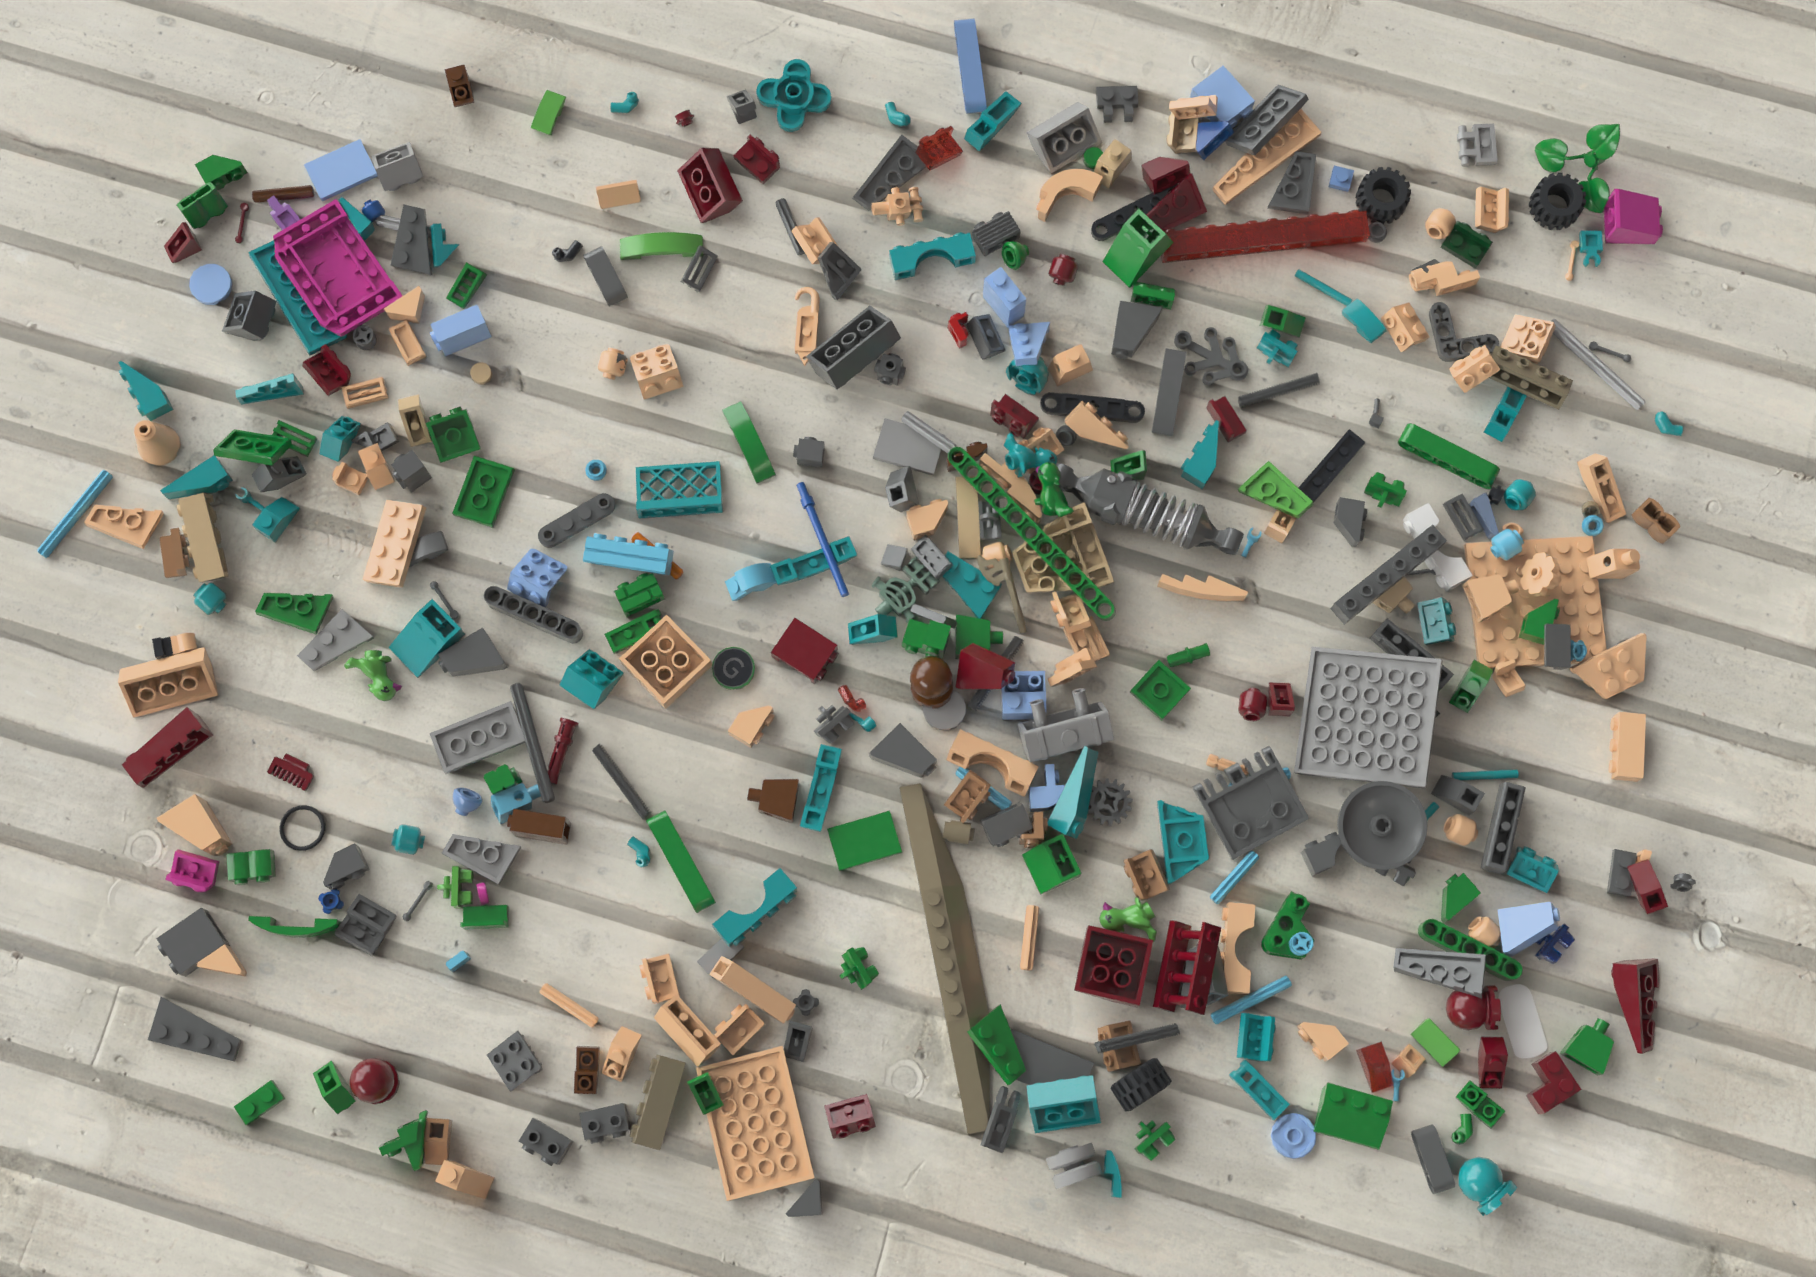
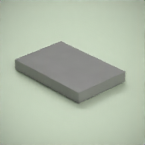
M885 418L873 459L900 467L910 466L911 470L934 476L941 448L908 425Z

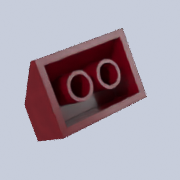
M700 148L677 170L700 223H706L728 214L743 202L719 148Z

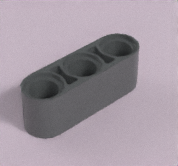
M602 246L583 255L609 307L628 298Z
M1432 1124L1411 1131L1412 1140L1432 1194L1455 1188V1181L1435 1126Z

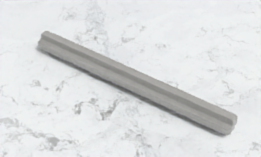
M1556 319L1550 321L1554 322L1556 326L1553 334L1631 406L1639 410L1645 404V400L1562 324Z

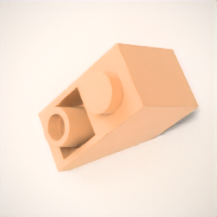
M936 499L931 501L930 505L923 507L916 505L911 507L909 511H906V518L913 540L921 539L925 534L927 536L935 534L948 510L947 500Z
M764 706L740 712L728 730L729 735L752 748L753 744L757 745L763 736V733H761L765 725L769 726L775 717L773 715V707Z
M1302 1022L1297 1026L1299 1036L1305 1042H1310L1314 1047L1312 1051L1319 1060H1330L1349 1044L1335 1026Z
M621 1026L611 1042L602 1074L622 1082L637 1051L642 1035Z

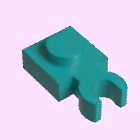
M1581 230L1579 233L1580 253H1586L1583 265L1587 267L1589 259H1593L1595 267H1598L1601 258L1597 253L1603 251L1602 231Z

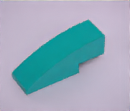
M1005 91L967 129L964 140L980 151L1005 126L1022 103Z
M1507 387L1484 433L1502 442L1508 434L1527 395Z

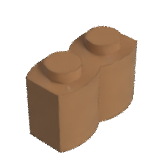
M1648 498L1631 514L1639 526L1647 529L1650 536L1662 544L1680 528L1676 518L1664 512L1663 507L1652 498Z

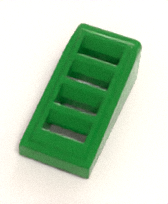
M466 262L446 299L465 309L487 274ZM472 272L477 277L474 279L469 276V273ZM467 279L473 284L469 286L468 284L464 283V280ZM460 286L469 290L467 294L459 289ZM456 293L460 294L464 297L463 301L458 299L454 295Z

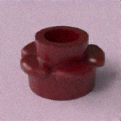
M690 110L677 114L675 116L676 124L682 127L693 123L694 114H691Z

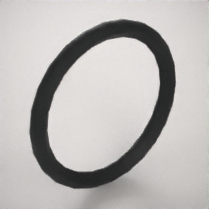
M299 805L293 807L281 819L279 826L281 839L293 850L306 851L312 849L319 844L325 834L324 817L312 806ZM298 810H309L315 813L321 823V831L318 838L307 846H296L290 843L284 833V825L287 818Z

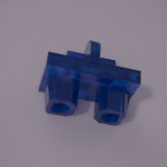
M1564 923L1552 935L1548 934L1535 942L1541 945L1543 941H1546L1534 956L1539 960L1544 958L1546 961L1555 964L1562 954L1554 948V945L1558 942L1567 949L1575 940L1567 931L1569 927Z

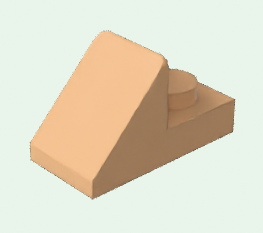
M378 443L358 451L366 469L365 472L375 490L395 482Z

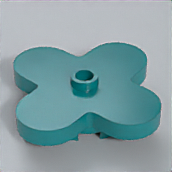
M801 59L789 61L785 65L783 76L780 79H764L758 84L756 89L757 99L762 105L778 109V125L787 132H795L803 126L806 112H824L830 107L832 101L831 92L825 85L811 83L810 66Z

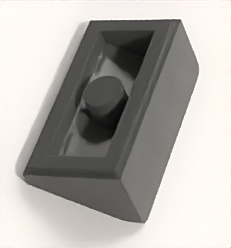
M990 314L974 316L967 322V328L982 360L1006 351Z

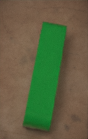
M1408 423L1398 440V445L1405 450L1484 489L1492 488L1500 472V468L1497 465L1415 424Z
M664 810L646 820L695 912L699 913L715 904L713 896L667 812Z
M1428 919L1418 927L1420 938L1446 952L1466 953V945H1471L1474 948V954L1491 955L1495 961L1494 965L1490 966L1486 963L1485 971L1504 981L1515 980L1522 974V965L1517 960L1435 919ZM1427 924L1434 928L1432 936L1428 935L1425 931ZM1447 934L1454 938L1453 946L1446 943L1445 937ZM1507 965H1511L1514 968L1513 976H1509L1506 973Z

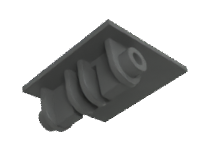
M516 1031L487 1054V1057L510 1092L533 1074L543 1070L542 1063L538 1062L534 1055L535 1052L531 1051V1046H528L524 1040V1035H521L519 1031Z

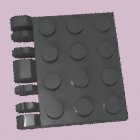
M1270 746L1261 749L1265 760L1269 764L1268 766H1266L1259 752L1254 753V759L1261 770L1254 772L1249 760L1246 758L1242 760L1250 776H1245L1238 763L1224 769L1229 782L1232 784L1228 787L1220 772L1215 774L1216 780L1223 788L1222 791L1216 793L1211 781L1208 778L1205 779L1204 784L1211 797H1208L1201 783L1192 786L1232 860L1310 819Z

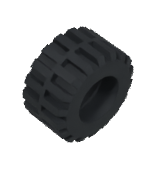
M1378 167L1377 171L1373 169L1364 176L1355 197L1357 199L1355 202L1356 206H1360L1358 212L1360 214L1364 213V219L1370 218L1371 223L1378 221L1384 225L1385 221L1390 224L1394 219L1398 220L1404 213L1410 201L1411 189H1409V181L1405 182L1406 177L1404 174L1402 176L1399 175L1400 171L1395 170L1393 172L1390 167H1387L1386 170H1383V167ZM1377 189L1386 190L1392 195L1394 201L1389 203L1381 202L1375 198L1373 191Z
M1552 173L1548 177L1542 178L1530 196V214L1535 215L1534 221H1540V226L1544 228L1546 225L1549 230H1553L1554 227L1557 230H1562L1563 227L1566 229L1571 223L1573 224L1586 204V192H1582L1584 187L1582 184L1578 185V179L1574 178L1573 180L1570 178L1571 175L1566 174V176H1563V173H1557L1556 176ZM1548 195L1562 197L1567 204V208L1553 206L1549 202Z
M1152 1058L1112 1084L1110 1089L1126 1112L1133 1110L1168 1087L1172 1080L1158 1058Z

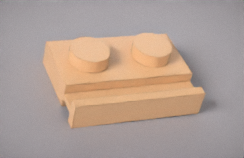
M1092 616L1089 617L1090 627L1066 634L1065 629H1063L1074 654L1084 648H1089L1095 662L1110 656Z

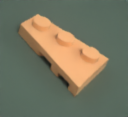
M94 505L84 523L92 529L144 549L164 513L162 510L145 511L141 508L132 510L121 509V507Z

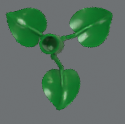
M1600 124L1592 127L1586 136L1587 146L1592 150L1582 155L1566 156L1568 146L1559 139L1550 138L1539 142L1535 146V153L1542 168L1548 172H1557L1563 169L1565 160L1584 159V163L1592 168L1587 177L1588 181L1578 183V185L1582 184L1584 187L1582 192H1586V204L1584 207L1595 213L1604 212L1610 196L1609 186L1603 179H1592V176L1598 170V165L1604 163L1606 159L1615 154L1620 140V124Z

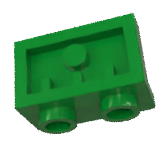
M1136 281L1133 286L1130 302L1171 310L1175 289Z

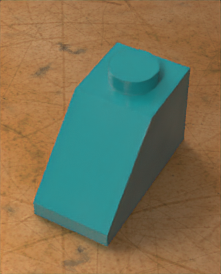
M280 497L262 510L252 526L259 533L276 543L300 508L284 497Z
M876 614L848 623L849 644L852 645L885 642L898 638L895 616Z

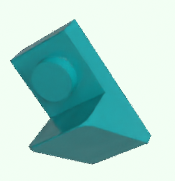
M441 223L430 226L433 268L441 266L460 245L443 244V241H446V231L442 229Z

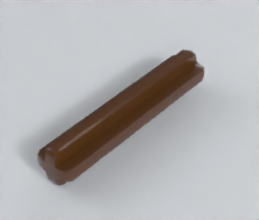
M312 185L254 190L252 191V199L255 203L268 202L267 200L272 196H275L278 201L314 197V189Z

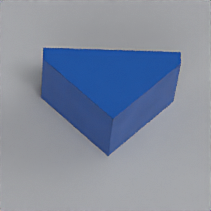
M1227 121L1198 123L1196 150L1201 159L1205 160L1234 133Z

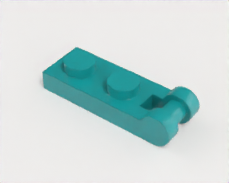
M1245 1059L1240 1063V1067L1236 1071L1233 1070L1229 1074L1230 1078L1273 1121L1290 1105ZM1246 1073L1252 1076L1248 1082L1242 1078Z

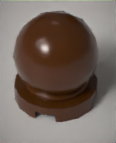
M933 656L921 658L914 664L910 672L911 694L914 701L920 706L924 705L936 709L944 706L951 699L954 687L952 681L953 674L949 665L941 658Z

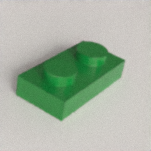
M270 1080L236 1104L234 1108L245 1125H249L283 1101L285 1097L275 1082Z

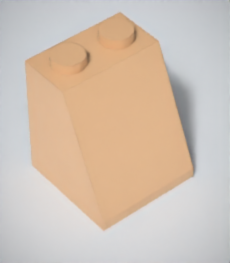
M196 794L157 817L158 822L213 856L224 854L228 851V847L232 845L231 840L208 802Z

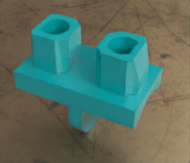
M1271 330L1269 333L1265 332L1257 349L1269 357L1266 363L1271 364L1275 360L1289 367L1298 352L1296 350L1298 344L1292 340H1288L1286 344L1279 340L1281 337L1280 333L1275 330Z

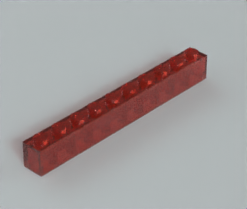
M1351 210L1348 213L1339 214V212H1331L1323 216L1311 214L1304 218L1291 216L1284 220L1271 218L1265 222L1252 220L1245 224L1232 222L1225 226L1207 225L1204 228L1197 229L1196 227H1187L1184 230L1178 231L1167 229L1164 232L1174 243L1161 255L1162 263L1362 243L1366 242L1370 235L1366 211Z

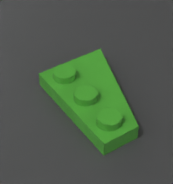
M1270 461L1264 464L1238 488L1239 493L1297 519L1314 505L1313 501Z

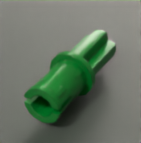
M1207 643L1193 648L1185 647L1183 651L1168 655L1167 662L1170 667L1188 662L1192 664L1194 660L1210 656V650Z

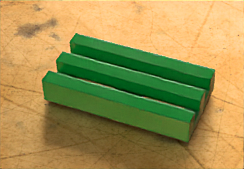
M280 420L277 422V427L273 429V436L281 435L307 447L304 450L292 444L289 448L306 457L309 456L317 441L315 436ZM284 428L311 441L310 443L306 442L298 437H295L287 432L282 431L281 429Z

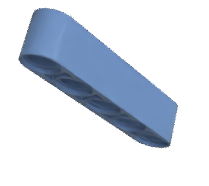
M975 19L954 20L966 114L983 112L987 105Z

